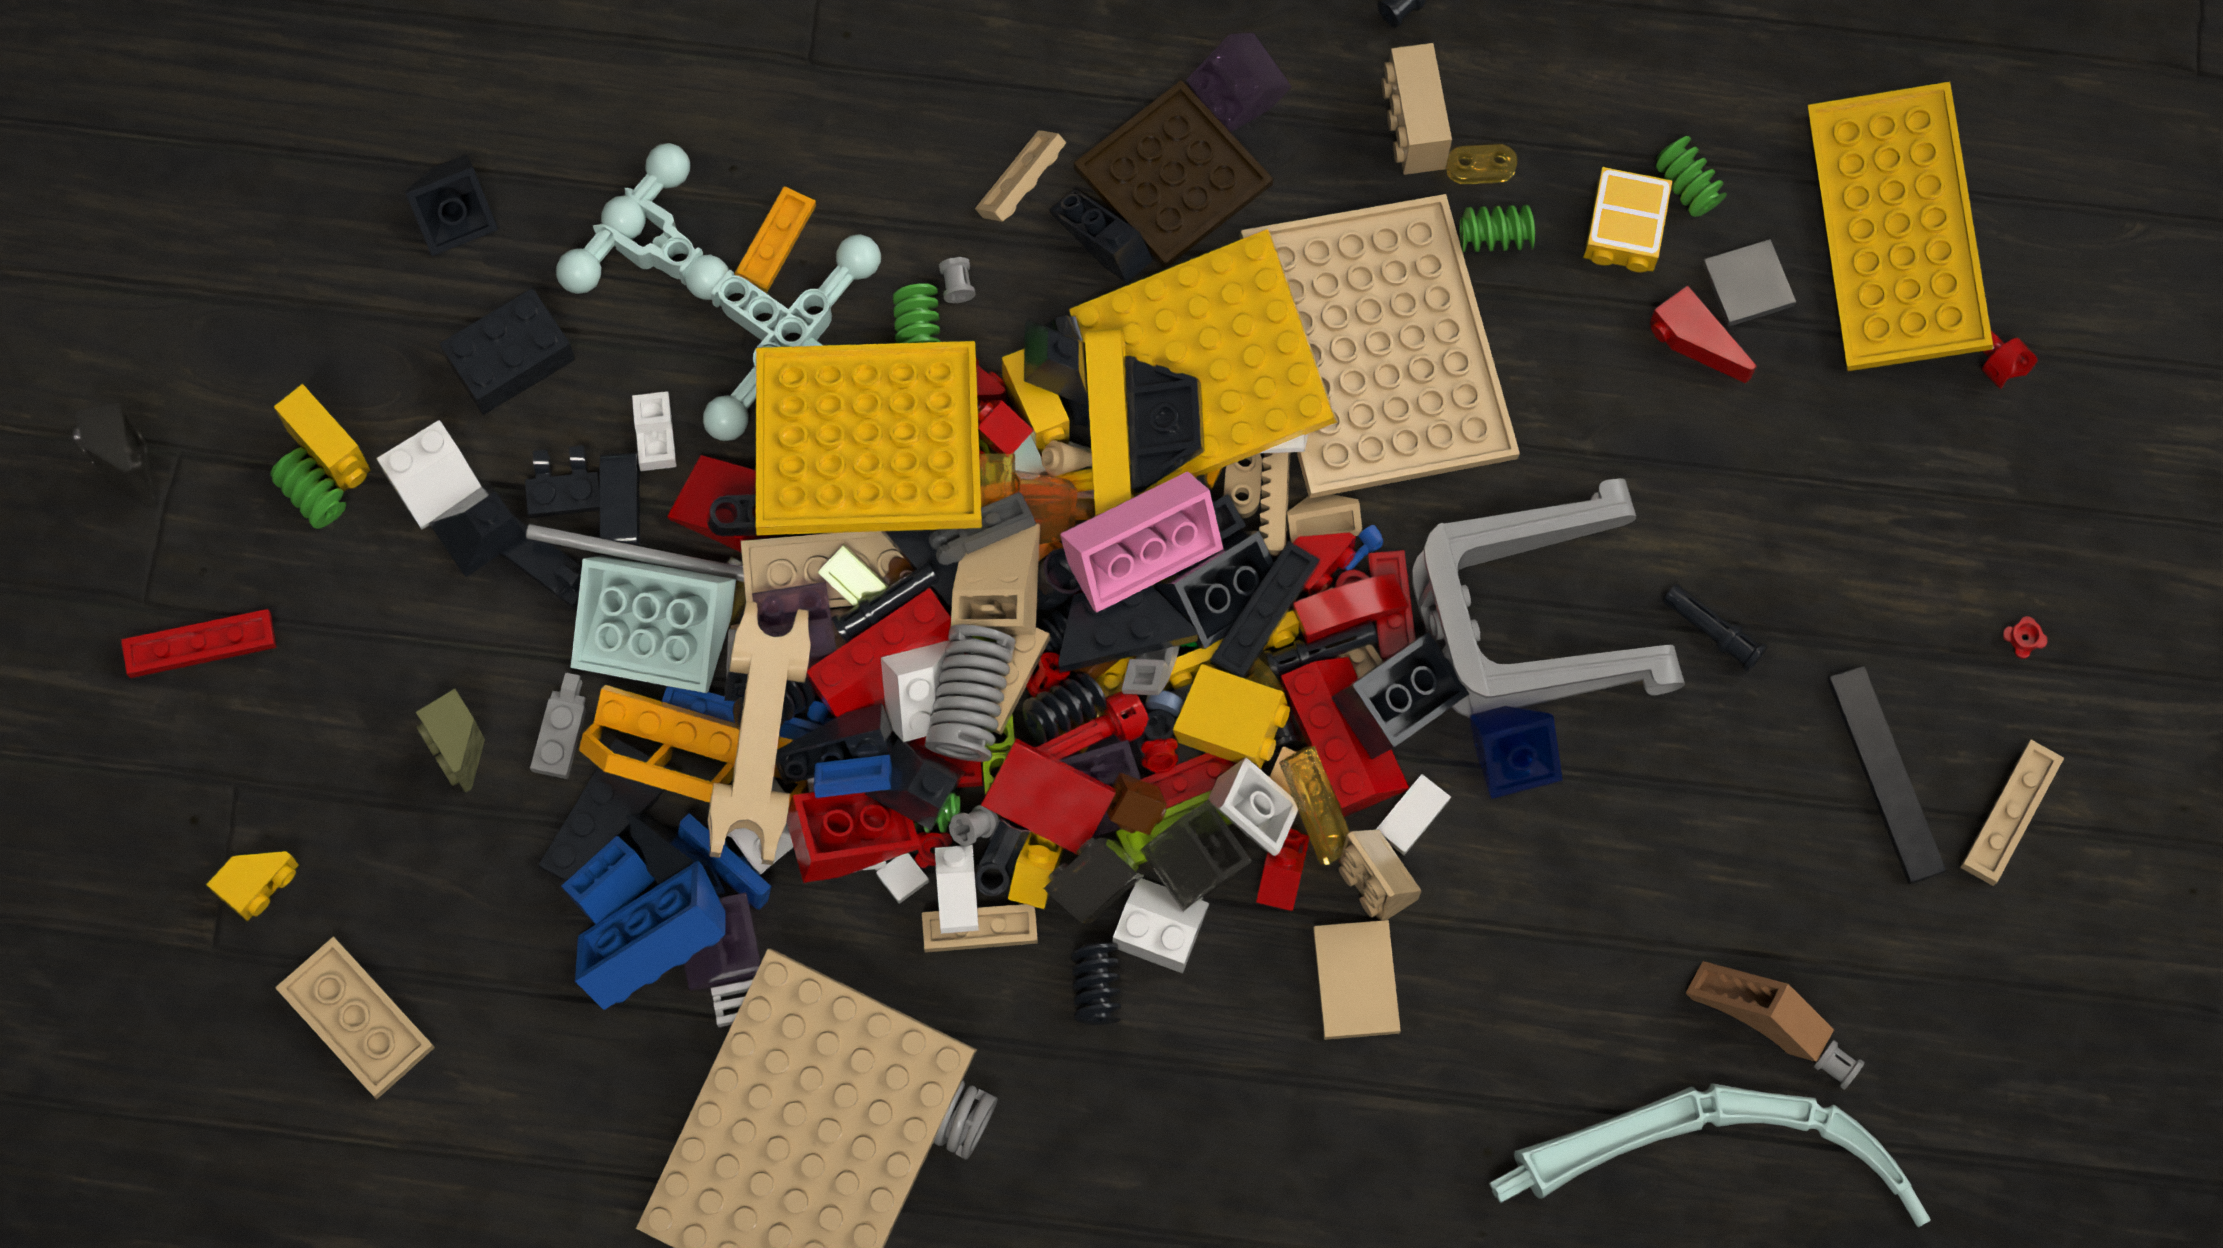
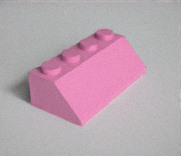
M1188 471L1060 534L1068 565L1096 613L1223 550L1210 490Z

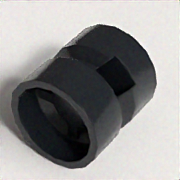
M1063 548L1051 551L1038 562L1037 609H1054L1081 589L1068 565Z

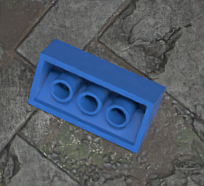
M699 861L694 862L578 935L575 982L603 1010L615 1003L625 1001L632 992L645 984L654 983L663 973L676 965L686 963L693 954L706 946L715 945L725 935L726 912L703 865Z

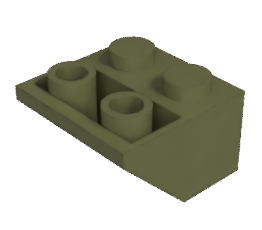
M453 689L416 712L422 722L416 728L433 756L441 753L435 759L451 785L454 786L460 783L466 793L472 789L485 738L456 689Z

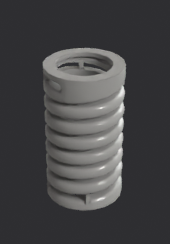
M965 624L953 625L949 629L948 638L950 643L945 648L946 658L942 662L943 672L939 676L940 686L936 689L938 699L933 703L935 713L930 717L932 727L927 732L925 747L944 756L967 761L985 762L992 758L990 750L985 746H992L995 743V737L990 732L995 731L999 725L995 718L1001 714V708L998 704L1004 700V694L1000 690L1007 687V681L1004 676L1010 672V667L1007 663L1012 661L1016 641L1010 635L994 629ZM969 636H983L997 640V642L983 641Z
M962 1080L937 1133L934 1144L943 1146L947 1143L946 1148L948 1151L956 1152V1155L967 1160L979 1142L992 1116L998 1098L980 1089L978 1091L973 1085L968 1086L953 1113L965 1087V1083ZM974 1099L979 1100L973 1111L968 1116Z

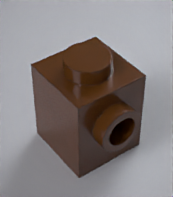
M1120 772L1112 785L1117 790L1106 810L1110 821L1115 822L1121 829L1127 832L1135 833L1139 831L1150 835L1155 825L1163 820L1167 803L1158 786Z

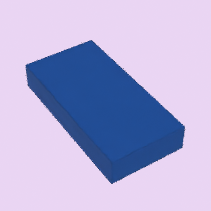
M890 755L816 763L813 787L815 797L820 798L891 789L892 763Z

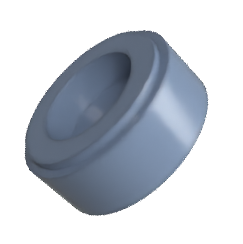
M1165 690L1159 695H1147L1145 706L1149 710H1164L1173 717L1179 716L1184 704L1179 696Z

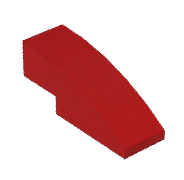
M1395 573L1356 581L1293 603V611L1299 621V627L1306 643L1367 623L1370 620L1373 622L1409 607Z

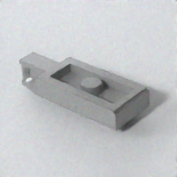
M565 673L561 691H552L551 699H548L530 767L532 772L564 779L569 778L586 714V698L579 696L582 686V680H580L579 675Z

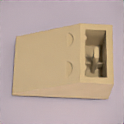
M1039 524L979 550L965 554L963 559L959 561L953 586L951 626L961 624L975 625L994 629L1007 635H1035L1040 539Z
M1379 829L1352 831L1347 834L1339 861L1341 866L1338 869L1350 887L1352 885L1357 887L1362 895L1360 898L1361 905L1370 917L1376 915L1379 921L1387 920L1419 899L1421 889Z

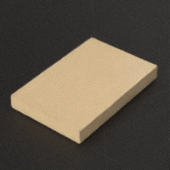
M1389 920L1314 926L1313 935L1324 1040L1400 1034Z

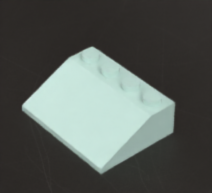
M604 555L583 559L571 668L707 693L731 620L736 579Z

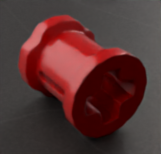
M1051 652L1041 655L1038 662L1039 668L1035 675L1030 677L1026 685L1029 694L1034 698L1040 692H1048L1050 687L1059 685L1061 680L1067 678L1070 674V671L1059 673L1058 661L1060 655ZM1054 665L1057 666V669L1055 671L1052 670ZM1041 683L1044 684L1042 689H1040Z

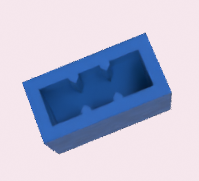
M616 836L561 887L596 925L628 905L654 882L655 878L649 874L646 865L637 853Z

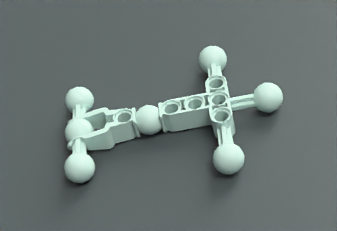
M667 143L659 144L650 151L645 166L647 174L634 190L625 188V196L614 197L605 204L601 213V224L593 225L596 235L585 248L569 250L560 257L556 267V276L558 282L567 291L575 294L588 293L597 286L601 277L600 262L616 246V250L640 268L649 269L654 266L673 278L681 279V283L687 285V288L695 297L703 300H712L715 307L720 305L723 312L729 318L762 340L757 348L823 346L817 342V339L831 322L832 305L854 279H866L877 271L881 262V252L878 245L870 237L862 234L847 237L840 243L836 252L838 266L820 288L804 291L792 306L787 309L745 278L735 276L734 272L729 270L728 266L720 258L712 255H703V251L699 247L694 249L690 240L676 229L672 214L652 202L663 188H673L682 184L690 172L688 155L681 147ZM647 218L662 229L663 234L655 237L653 244L649 243L645 247H641L632 239L641 234ZM676 254L688 255L685 260L680 262L671 260ZM734 293L744 295L740 301L732 302L728 300V297ZM812 306H819L823 308V310L816 315H811L806 312L807 309H809ZM762 313L773 315L771 319L765 322L756 320V317ZM789 333H798L801 335V337L794 342H789L784 339L785 336ZM756 350L753 353L754 368L731 396L716 397L706 406L703 413V424L705 430L713 438L721 441L735 440L744 433L748 425L749 414L747 409L756 399Z

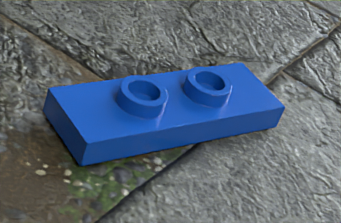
M690 813L680 821L678 836L708 858L716 874L753 907L760 910L768 902L771 885L756 873L747 858L743 856L738 857L728 848L726 841L720 858L710 857L709 830Z

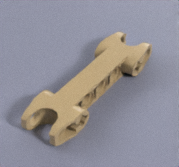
M746 601L744 615L735 634L729 672L748 674L732 785L713 783L707 820L710 838L709 856L720 858L727 834L735 829L746 828L755 832L760 839L762 848L761 864L773 865L777 845L786 825L790 798L789 793L771 791L786 681L804 683L811 646L808 629V611L798 609L792 630L782 637H772L764 634L758 626L757 603Z

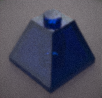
M1502 706L1470 715L1475 749L1492 799L1563 780L1555 722L1551 713Z

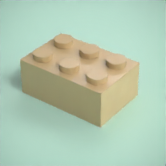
M1434 44L1391 48L1389 62L1384 63L1385 78L1381 79L1383 98L1390 100L1391 110H1387L1389 130H1395L1397 141L1393 142L1395 162L1402 163L1404 175L1443 170L1446 168L1452 137Z

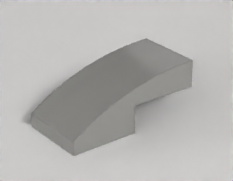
M1180 646L1136 655V659H1129L1122 686L1123 694L1159 695L1170 678Z

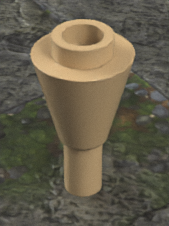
M1052 440L1043 450L1041 461L1048 475L1055 477L1085 468L1086 466H1092V452H1086L1080 448Z

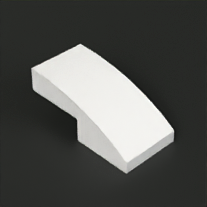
M668 391L633 395L634 425L637 435L640 471L677 467Z

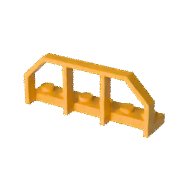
M605 685L601 688L594 723L583 733L579 751L604 772L710 803L713 783L729 784L733 780L740 730L736 723ZM603 726L656 741L663 745L647 762L613 753L599 739L602 735ZM779 736L777 750L794 740ZM674 747L727 763L711 782L663 768L670 761ZM775 763L773 776L782 779ZM807 780L795 782L798 785L792 793H789V804L793 795L807 792Z

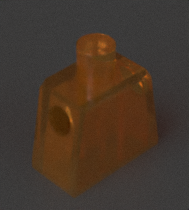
M1013 470L1011 495L1018 492L1022 493L1035 523L1040 525L1039 544L1062 541L1060 534L1075 527V520H1090L1095 517L1094 498H1077V488L1070 480Z

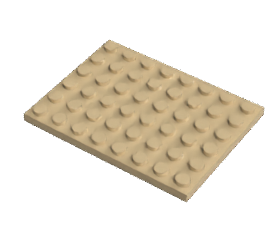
M1446 194L1241 230L1240 240L1266 229L1270 231L1337 423L1309 433L1305 452H1297L1309 499L1518 459L1520 455Z
M771 948L767 949L636 1229L674 1248H884L977 1049Z

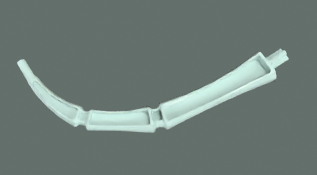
M1712 1083L1704 1092L1697 1091L1694 1087H1689L1606 1121L1517 1150L1514 1153V1157L1518 1167L1489 1183L1495 1198L1497 1197L1500 1203L1529 1187L1535 1196L1542 1199L1576 1176L1620 1154L1658 1140L1701 1130L1707 1122H1711L1716 1127L1739 1123H1765L1787 1126L1802 1131H1808L1809 1129L1818 1130L1821 1137L1844 1147L1872 1168L1895 1195H1899L1917 1227L1931 1220L1912 1189L1911 1183L1891 1155L1862 1125L1834 1104L1828 1108H1822L1817 1104L1816 1098L1765 1093Z

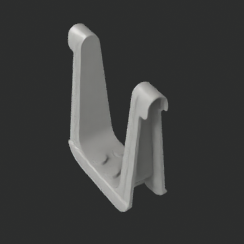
M1619 478L1602 481L1599 485V491L1589 501L1445 524L1439 523L1429 534L1424 550L1417 556L1412 569V586L1425 634L1430 633L1454 669L1459 681L1469 692V695L1452 706L1459 714L1473 719L1483 715L1641 680L1646 692L1652 696L1669 693L1685 685L1673 645L1515 664H1497L1490 661L1481 653L1477 645V641H1480L1479 625L1475 619H1470L1467 609L1471 605L1470 593L1466 585H1461L1458 570L1633 522L1636 519V513L1625 479Z

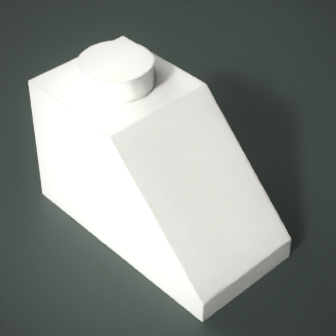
M973 845L935 848L941 934L979 931Z

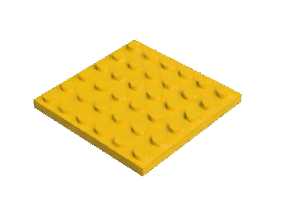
M1268 229L1069 309L1071 317L1076 316L1084 342L1086 332L1122 328L1125 337L1126 356L1135 357L1138 361L1153 366L1157 364L1169 368L1171 372L1177 374L1184 373L1196 377L1201 382L1205 452L1142 492L1135 493V495L1151 490L1187 471L1197 478L1199 475H1205L1301 435H1306L1337 423L1276 246Z
M975 341L756 348L757 535L982 528Z

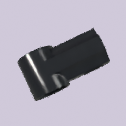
M999 817L982 856L975 863V881L980 892L988 896H996L1006 890L1009 876L1030 830L1006 818ZM990 868L998 869L1002 873L996 880H986L982 874Z

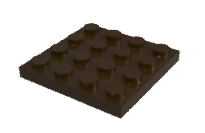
M1182 80L1074 162L1075 171L1118 218L1140 232L1149 252L1165 269L1273 185V178Z

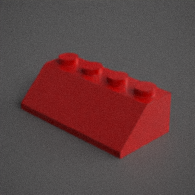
M929 588L807 670V678L834 719L846 712L883 704L886 712L881 657L948 641L951 617Z
M1349 657L1314 661L1281 675V688L1289 706L1293 707V715L1314 760L1317 761L1316 765L1341 819L1409 790V786L1392 749L1371 759L1331 698L1358 679Z

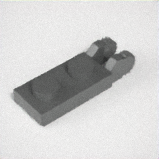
M1015 493L982 507V528L939 529L932 532L929 537V543L933 549L937 550L936 558L938 562L948 566V564L962 560L966 553L969 554L1035 526L1034 517L1022 493Z

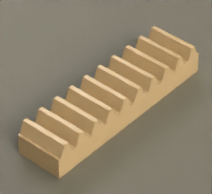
M1291 452L1264 453L1265 458H1263L1264 472H1262L1263 485L1261 486L1263 499H1261L1262 513H1260L1261 527H1259V532L1273 562L1277 560L1287 545Z
M2033 740L2028 742L2007 782L2003 786L2000 795L1996 799L1993 808L1987 815V819L1981 826L1980 832L1974 839L1973 845L1968 850V854L1961 863L1960 868L1992 886L1998 882L2064 757Z

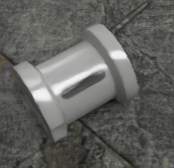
M956 257L942 261L939 264L940 273L944 275L946 287L943 293L944 300L948 303H962L974 298L976 295L975 288L970 285L968 273L970 269L969 259Z
M980 804L974 807L969 814L958 813L954 815L949 825L950 834L953 840L961 846H969L975 843L978 837H991L999 819L995 812Z
M1833 1040L1813 1067L1817 1070L1823 1069L1840 1082V1087L1845 1090L1865 1062L1861 1059L1854 1060L1839 1049L1838 1042Z

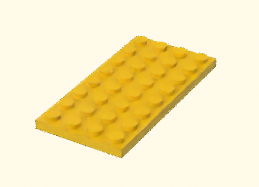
M1950 82L1808 105L1847 371L1992 350L1993 341Z

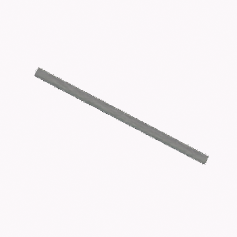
M529 524L526 539L681 570L736 579V581L744 582L743 567L531 524Z

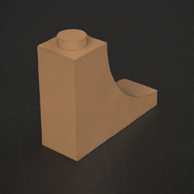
M1703 961L1686 991V994L1693 1001L1708 1005L1735 1017L1771 1039L1788 1054L1811 1061H1818L1834 1031L1787 983Z

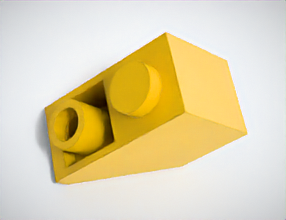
M1030 831L1016 861L1008 899L1044 909L1053 888L1064 848Z
M286 851L232 856L206 885L220 899L248 921L252 916L260 915L270 903L269 897L278 887L283 888L291 882L296 874L295 869L299 864Z

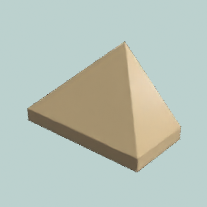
M1334 494L1310 499L1308 496L1287 512L1291 543L1300 536L1348 532L1354 536H1359L1362 532L1358 499Z

